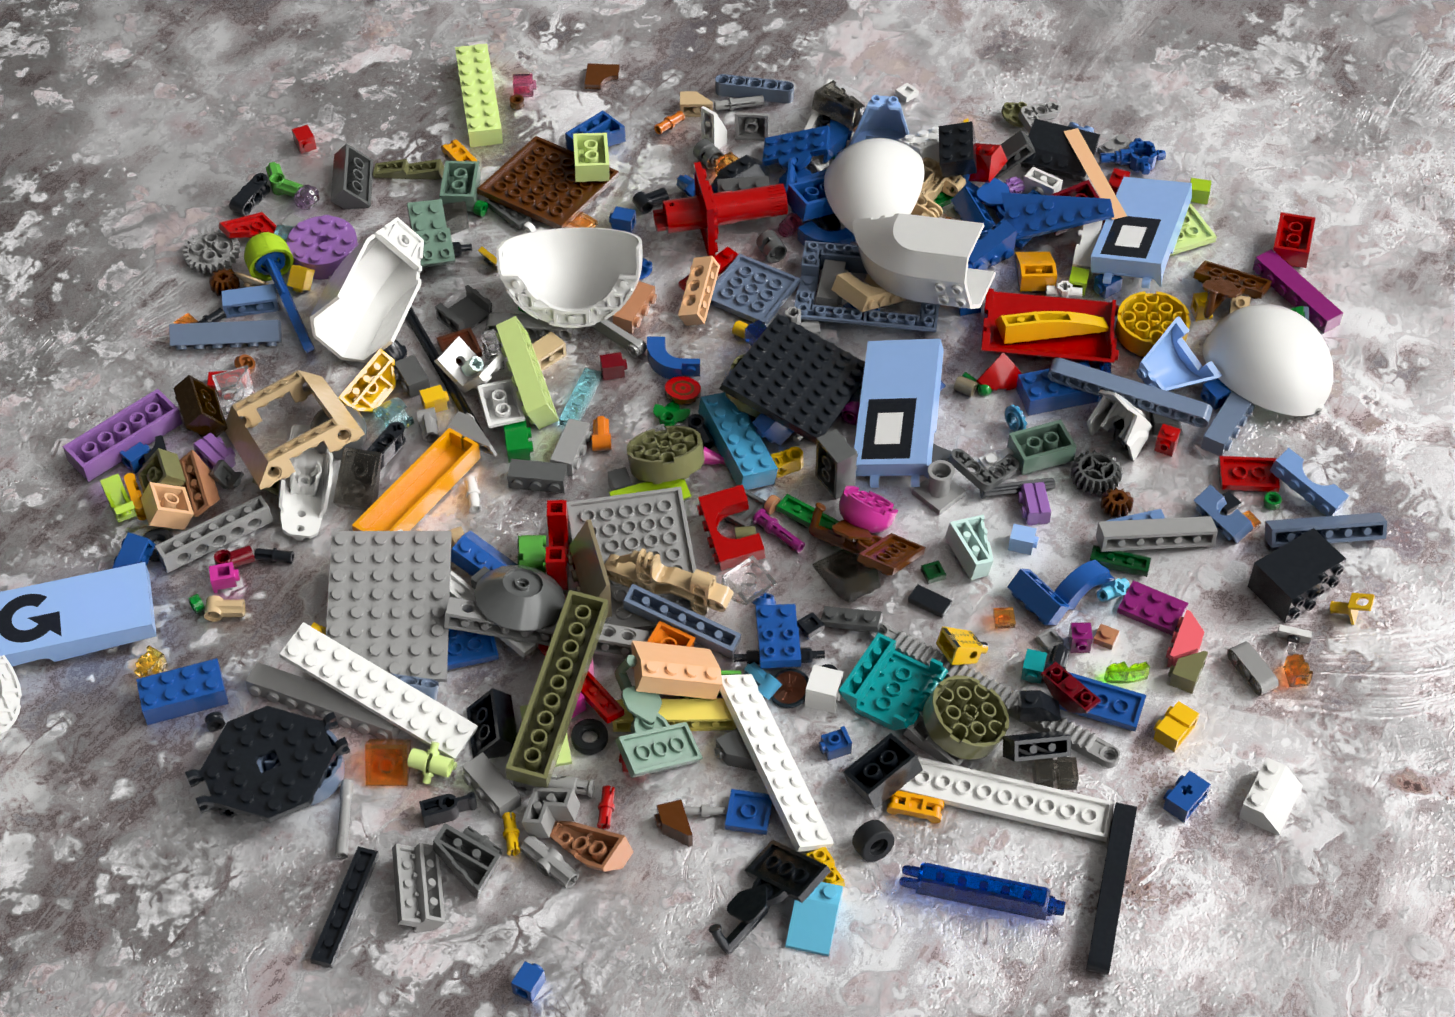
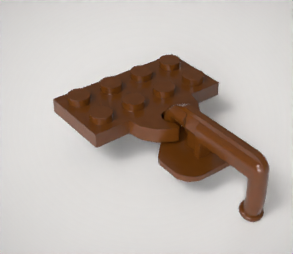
M1206 260L1198 267L1193 276L1194 279L1203 283L1202 289L1209 292L1204 309L1206 319H1209L1225 298H1236L1246 294L1253 299H1261L1272 284L1271 280Z
M822 503L815 504L816 507L809 526L810 534L851 553H859L857 561L863 563L868 568L880 570L884 575L893 576L925 552L926 547L896 534L890 533L884 538L871 535L867 529L854 526L846 520H841L833 525L832 530L820 526L821 515L826 510V507Z

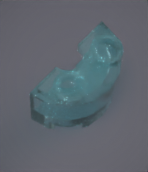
M398 397L392 398L373 409L375 416L384 420L386 427L393 422L403 423L405 429L414 424L413 417H410L405 411L407 406Z

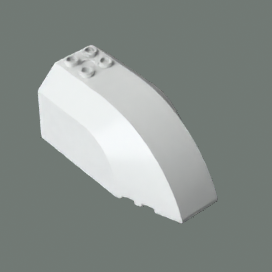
M896 213L892 217L883 215L879 219L870 217L853 220V232L863 265L869 276L880 287L896 296L918 302L968 309L981 307L996 273L994 271L968 268V260L983 230L984 223Z
M397 217L359 244L335 270L310 316L313 337L339 359L361 363L369 361L380 348L384 350L394 343L421 286V279L419 277L420 272H422V266L420 261L423 258L424 240Z

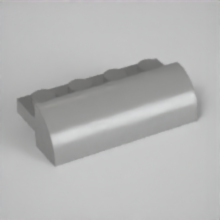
M419 843L416 847L395 844L392 847L398 924L412 926L414 932L432 931L441 927L445 923L440 857L432 849L433 845Z

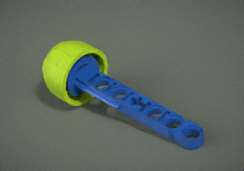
M263 232L253 236L247 242L244 251V260L250 275L261 281L273 280L305 352L309 353L315 350L282 277L291 269V265L294 262L287 243L280 236L270 232Z

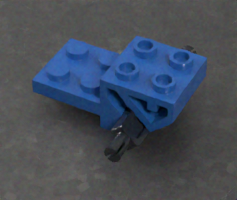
M795 604L756 605L758 650H747L746 654H734V663L747 662L748 665L755 662L760 665V669L801 667V663H811L812 659H825V650L812 651L811 647L800 648Z

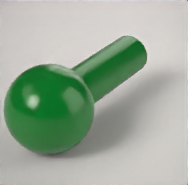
M964 372L962 375L963 377L970 379L972 381L976 382L977 380L967 372ZM979 383L977 385L979 395L986 397L991 394L992 389L990 386Z

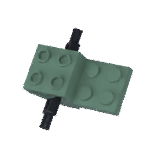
M442 199L407 203L410 227L424 240L423 258L420 261L422 268L454 264L456 261L455 256H461L462 252L472 251V244L461 245L460 242H452L450 228L446 226Z

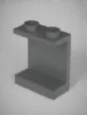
M469 285L465 286L466 297L450 308H447L442 303L435 306L437 319L453 332L469 327L473 329L492 313L491 301Z

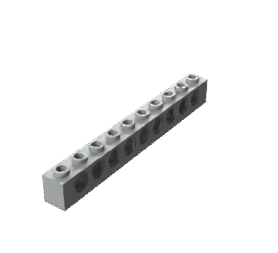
M450 597L445 613L444 628L549 646L558 620L553 625L539 631H513L501 628L487 620L477 608L476 601ZM604 623L594 654L626 659L628 655H632V640L647 642L649 631Z

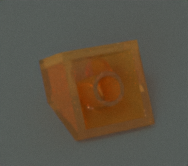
M369 739L365 744L366 786H408L410 767H408L407 762L411 751V739Z

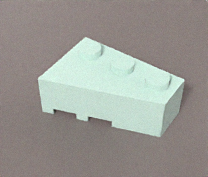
M984 514L950 522L945 535V539L970 580L988 576L993 564L990 542L987 539L988 532L984 525Z

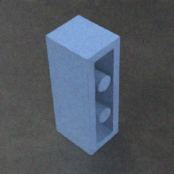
M275 284L222 291V306L226 314L225 318L279 311Z

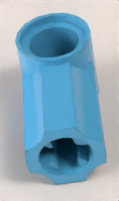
M755 662L748 664L744 668V674H752L757 683L758 691L768 700L782 685L770 673H767L762 668L760 669V666Z

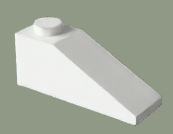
M702 106V139H709L715 147L720 149L727 143V129L715 112Z

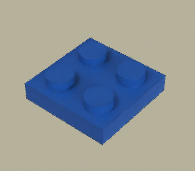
M731 789L725 830L767 835L773 803L769 794Z

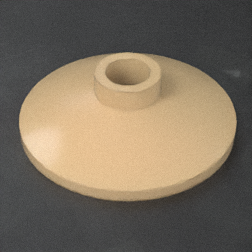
M239 272L234 273L240 280L245 282L243 285L245 287L269 284Z

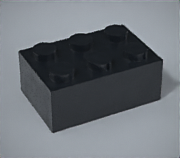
M973 122L938 126L939 161L943 178L977 173L976 136Z
M890 733L844 770L843 773L849 786L876 809L923 769L917 755Z

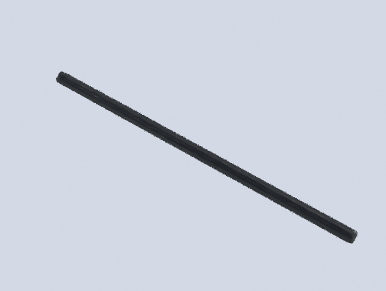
M410 307L406 319L459 412L464 414L470 413L474 416L457 385L434 362L440 355L414 310ZM475 418L476 423L478 424V426H479L480 429L482 430V428H481V426L479 425L477 419Z

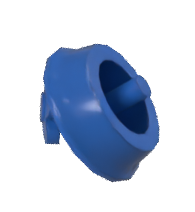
M767 592L757 593L752 599L754 605L776 604L774 596Z

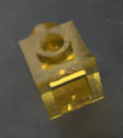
M150 645L146 647L147 652L135 663L137 669L134 672L139 678L161 673L168 666L165 655Z

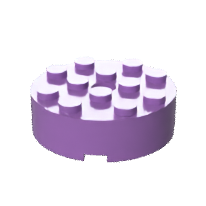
M330 215L312 217L299 222L287 237V245L294 258L293 265H300L315 270L313 279L318 280L329 279V276L333 275L342 261L358 246L357 235L353 226L344 219Z

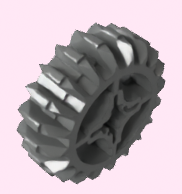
M1095 449L1090 453L1087 450L1085 454L1080 453L1079 457L1075 458L1071 466L1070 475L1073 484H1077V489H1082L1083 493L1089 492L1090 496L1093 493L1099 496L1101 493H1106L1108 488L1113 490L1119 486L1122 480V467H1120V462L1116 461V457H1110V453L1103 454V451L1098 453Z

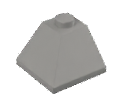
M735 112V140L765 141L769 133V114Z

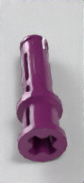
M763 508L756 512L752 520L754 524H759L766 533L774 534L797 553L804 549L805 543L779 525L778 519L770 517Z

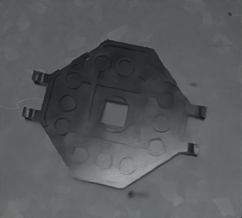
M265 706L228 721L201 770L192 769L185 772L191 787L205 781L211 796L209 797L204 795L195 798L201 814L213 807L222 809L225 807L234 810L235 813L249 817L252 815L261 818L262 821L271 823L311 806L317 789L321 787L327 776L330 764H333L337 756L350 753L345 737L337 740L332 746L326 734L327 730L339 727L334 712L327 714L320 721ZM276 753L281 765L261 773L256 761L264 755Z

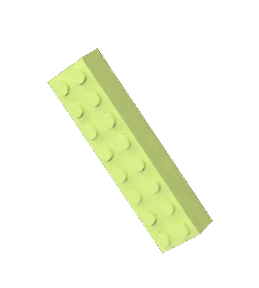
M487 44L455 47L470 147L503 144Z

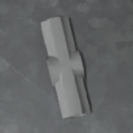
M528 836L523 841L520 847L521 852L535 862L536 867L545 876L550 875L566 889L571 888L576 883L579 873L564 861L562 855L555 848L549 849L535 836Z

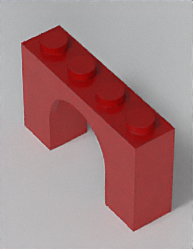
M743 484L698 497L699 505H696L699 516L703 515L704 521H701L704 532H708L710 536L707 537L710 549L714 548L713 560L715 565L719 564L721 571L766 558L765 548L759 533L739 539H730L721 535L717 530L719 523L725 517L749 510Z
M547 500L549 547H546V572L549 576L553 577L563 591H568L569 564L567 554H569V521L567 500Z

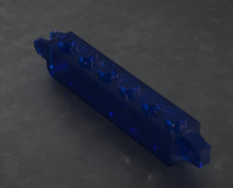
M926 862L922 863L920 867L905 865L902 868V873L911 877H902L899 882L900 885L915 889L916 894L1045 920L1046 916L1064 915L1066 902L1055 899V897L1050 895L1051 890L1046 887Z

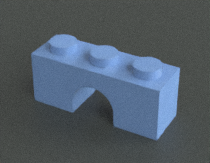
M1211 484L1194 499L1197 506L1195 508L1201 516H1211L1216 528L1219 527L1223 531L1222 535L1228 541L1232 539L1237 544L1254 528L1251 521L1238 509L1230 515L1220 514L1221 509L1227 503L1224 496Z

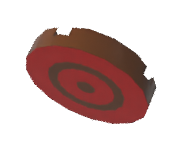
M674 377L665 384V396L670 401L671 399L674 400L676 404H692L696 402V399L700 398L701 386L692 378Z

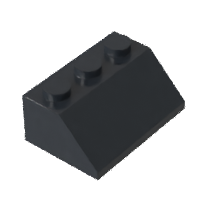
M492 688L466 708L468 720L478 726L470 739L473 758L482 752L488 759L505 757L512 751L517 737L512 696Z

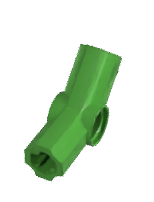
M275 162L269 163L265 168L272 193L278 196L286 194L300 199L303 195L304 186L285 179L280 164Z

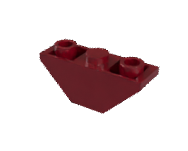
M1054 662L1041 672V676L1052 697L1059 701V704L1068 712L1086 714L1101 702V699L1057 662Z

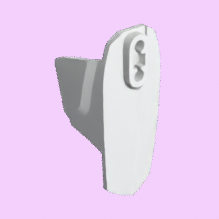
M1100 390L1099 393L1103 397L1087 421L1088 432L1093 436L1101 427L1108 431L1114 422L1123 419L1124 428L1119 437L1127 445L1130 458L1134 461L1146 443L1152 425L1146 419L1147 416L1125 398L1114 392Z

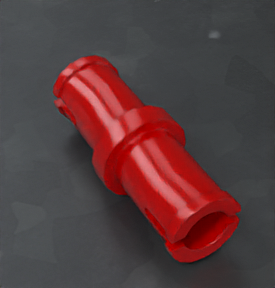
M610 785L602 787L601 802L598 804L599 816L597 827L601 828L602 824V829L604 830L610 829L611 816L615 809L613 801L616 789L615 787L611 788Z

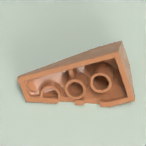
M555 821L549 837L586 867L603 872L623 869L634 852L624 835L572 821Z

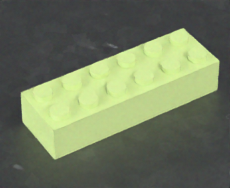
M516 316L497 324L498 332L496 336L498 341L503 344L501 351L504 357L508 359L506 365L509 371L513 373L511 379L514 386L519 390L516 391L520 402H523L521 408L524 415L528 416L531 424H535L538 429L559 421L528 332Z

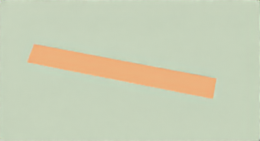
M1079 129L1063 131L1099 197L1111 199L1114 212L1112 220L1126 217L1124 209Z

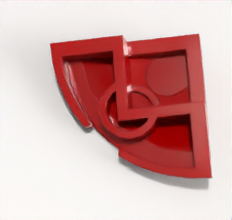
M1002 353L976 382L981 385L990 386L993 391L998 389L1009 391L1016 388L1018 374L1022 373Z

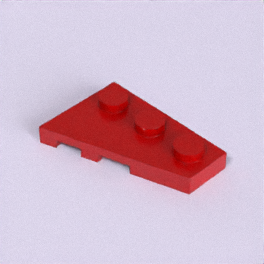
M263 212L219 223V229L228 238H252L263 232L282 236V230Z

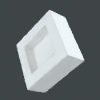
M906 83L895 90V95L907 103L917 97L919 91L909 83Z

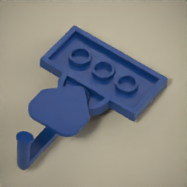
M829 126L765 138L762 162L766 166L779 163L781 168L786 171L779 178V184L783 183L786 195L789 184L796 183L798 178L812 174L810 170L805 168L811 162L812 157L828 154Z
M970 174L962 175L966 180L965 186L974 190L976 197L980 201L996 210L999 219L1002 220L1004 218L1006 220L1001 192L1010 193L1008 185L999 179L993 178L990 183L985 182L979 188L969 181ZM1032 189V190L1028 193V194L1042 195V194H1040L1039 192L1035 191L1034 189ZM1032 238L1015 241V245L1022 249Z

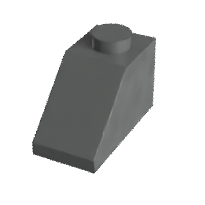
M738 728L716 738L715 754L726 765L752 771L757 770Z

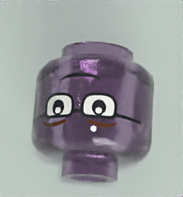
M311 185L302 186L294 194L296 206L304 210H310L320 200L318 189Z

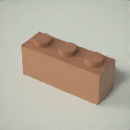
M638 281L636 289L629 300L612 316L613 324L633 334L635 329L639 328L643 317L647 316L651 305L655 304L657 300L655 286Z

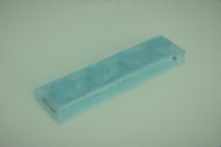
M589 368L584 369L559 419L560 425L566 426L569 418L581 421L602 379L601 371Z

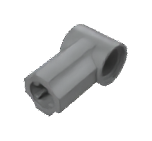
M435 407L416 410L423 441L428 443L435 442L439 438Z

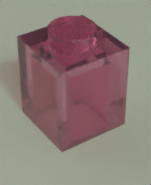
M513 74L514 95L534 97L537 83L536 80H533V74Z

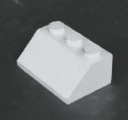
M1266 757L1243 803L1239 818L1279 836L1302 785L1286 765Z

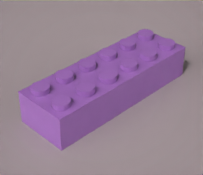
M156 389L62 447L68 462L89 482L122 462L120 455L122 450L126 452L139 442L143 445H149L155 441L156 436H164L183 424L179 409L159 389Z

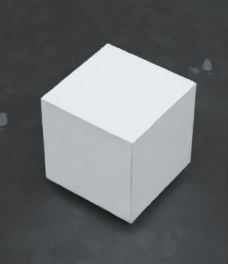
M813 665L806 686L805 707L835 713L838 701L842 699L839 689L843 685V671Z

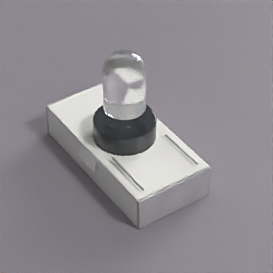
M1279 624L1276 636L1287 639L1289 642L1287 653L1293 655L1296 651V643L1304 642L1309 644L1313 631Z

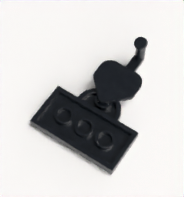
M772 840L744 870L749 877L755 879L752 888L737 893L727 905L729 915L740 920V924L727 938L722 934L721 925L719 924L711 925L708 930L722 951L730 954L767 915L771 906L782 902L788 896L803 903L831 870L827 865Z

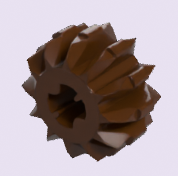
M226 268L223 270L218 269L217 273L213 272L209 278L212 292L220 296L222 291L238 289L240 281L234 274L235 272L232 269L226 270Z
M1117 487L1113 490L1108 488L1101 497L1100 506L1104 514H1109L1110 518L1113 516L1120 518V516L1124 517L1131 513L1134 501L1130 492H1125L1124 488L1118 490Z

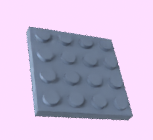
M739 253L716 281L710 304L766 327L798 287L800 278Z

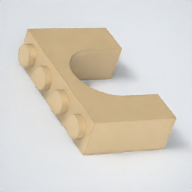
M849 272L838 274L831 289L861 312L906 301L905 298L896 296L880 287L869 274H867L865 282L869 285L863 283Z

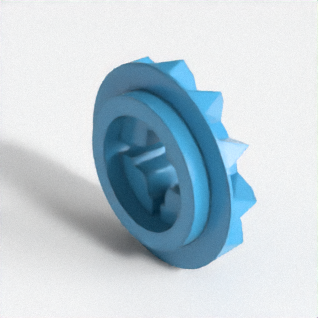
M1013 404L1005 409V420L1009 428L1013 432L1026 429L1027 422L1025 421L1026 417L1023 415V411H1020V408Z

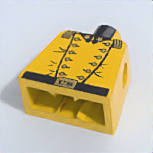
M942 627L936 645L951 665L976 664L980 655L986 654L988 651L987 642H980L975 634L968 630Z

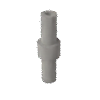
M701 805V807L684 806L686 815H701V817L727 815V807H710V805Z

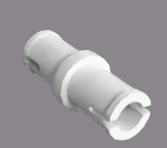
M469 475L464 479L466 484L465 496L468 499L469 511L471 513H478L481 511L479 499L481 494L477 487V478Z

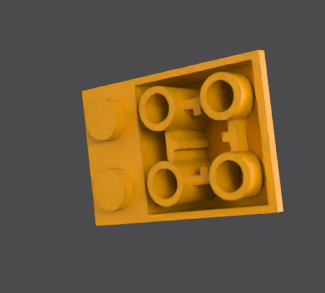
M1015 252L1020 291H1046L1047 285L1056 286V263L1050 252Z

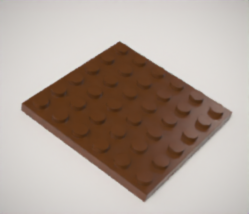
M535 136L477 188V194L553 228H565L619 177V171L609 167L610 181L576 182L574 152Z

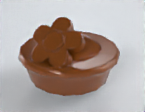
M243 354L235 358L234 365L237 370H245L246 375L254 373L255 361L251 356Z

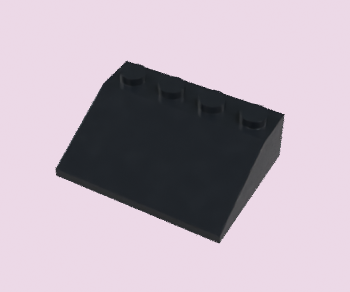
M1035 118L1028 135L1035 153L1020 163L1021 167L1028 169L1035 167L1049 174L1081 182L1086 181L1088 178L1085 169L1063 132L1076 128ZM1079 129L1094 156L1100 134Z

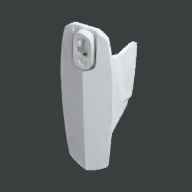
M310 425L292 426L288 441L309 431ZM309 448L303 451L301 455L290 458L289 460L296 472L292 473L288 478L279 480L278 498L281 528L287 536H292L296 540L311 539L317 536L323 514L327 510L333 474V454L328 449H326V454H321L315 448Z

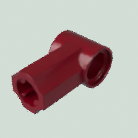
M245 546L233 551L222 549L214 554L215 565L233 562L234 568L255 561L251 546Z

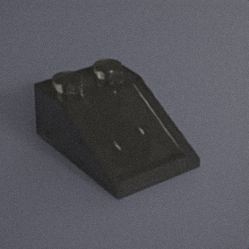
M348 447L343 448L333 500L336 506L366 511L378 499L381 452Z
M842 549L813 563V567L836 595L849 603L856 601L861 596L874 592V590L881 587L877 569L864 566L863 563L857 561L858 556Z

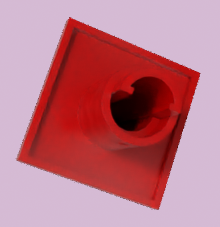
M695 162V196L662 201V209L653 210V218L656 232L667 231V234L700 229L707 256L714 257L715 253L718 252V245L715 240H718V226L787 215V195L783 183L713 193L709 180H705L707 179L706 169H702L701 162Z

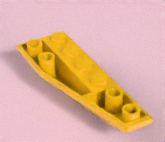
M1040 311L1004 315L995 319L996 327L1004 344L1109 331V327L1103 317L1075 312Z

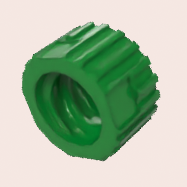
M478 200L474 205V214L483 217L488 209L487 202Z
M1269 492L1264 497V507L1268 510H1277L1281 505L1282 498L1276 492Z
M198 594L188 598L189 604L195 613L205 610V606Z

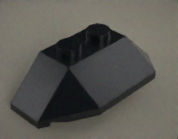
M745 155L719 171L711 184L713 193H717V179L769 176L770 168L760 160Z

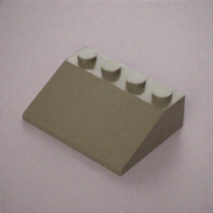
M591 519L584 523L569 545L570 554H567L569 566L573 565L574 570L571 573L573 581L578 583L576 591L607 599V617H611L610 582Z

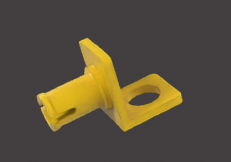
M1351 593L1349 602L1331 601L1330 613L1348 614L1351 624L1355 625L1358 610L1371 611L1375 596L1374 594ZM1360 599H1367L1369 601L1364 606L1357 604Z

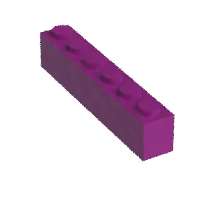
M1271 249L1255 257L1252 270L1261 278L1271 280V287L1293 307L1309 306V321L1323 334L1340 325L1343 312Z

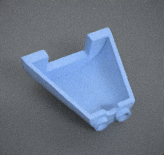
M873 95L849 146L871 138H886L898 141V139L910 135L901 105L896 96Z
M1179 316L1176 317L1143 358L1139 368L1136 370L1138 377L1146 385L1166 391L1216 380L1222 375L1212 361L1204 366L1201 365L1182 338L1190 330Z

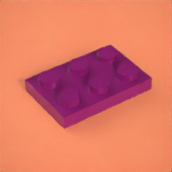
M1133 580L1118 607L1117 613L1173 636L1180 616L1183 617L1189 603Z

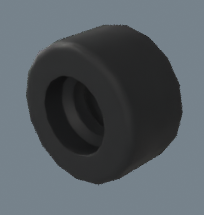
M870 820L862 824L855 831L852 844L864 860L875 862L885 857L891 851L895 838L880 820Z

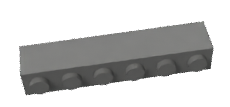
M1211 516L1098 522L1096 539L1101 552L1204 547L1215 545L1218 530Z

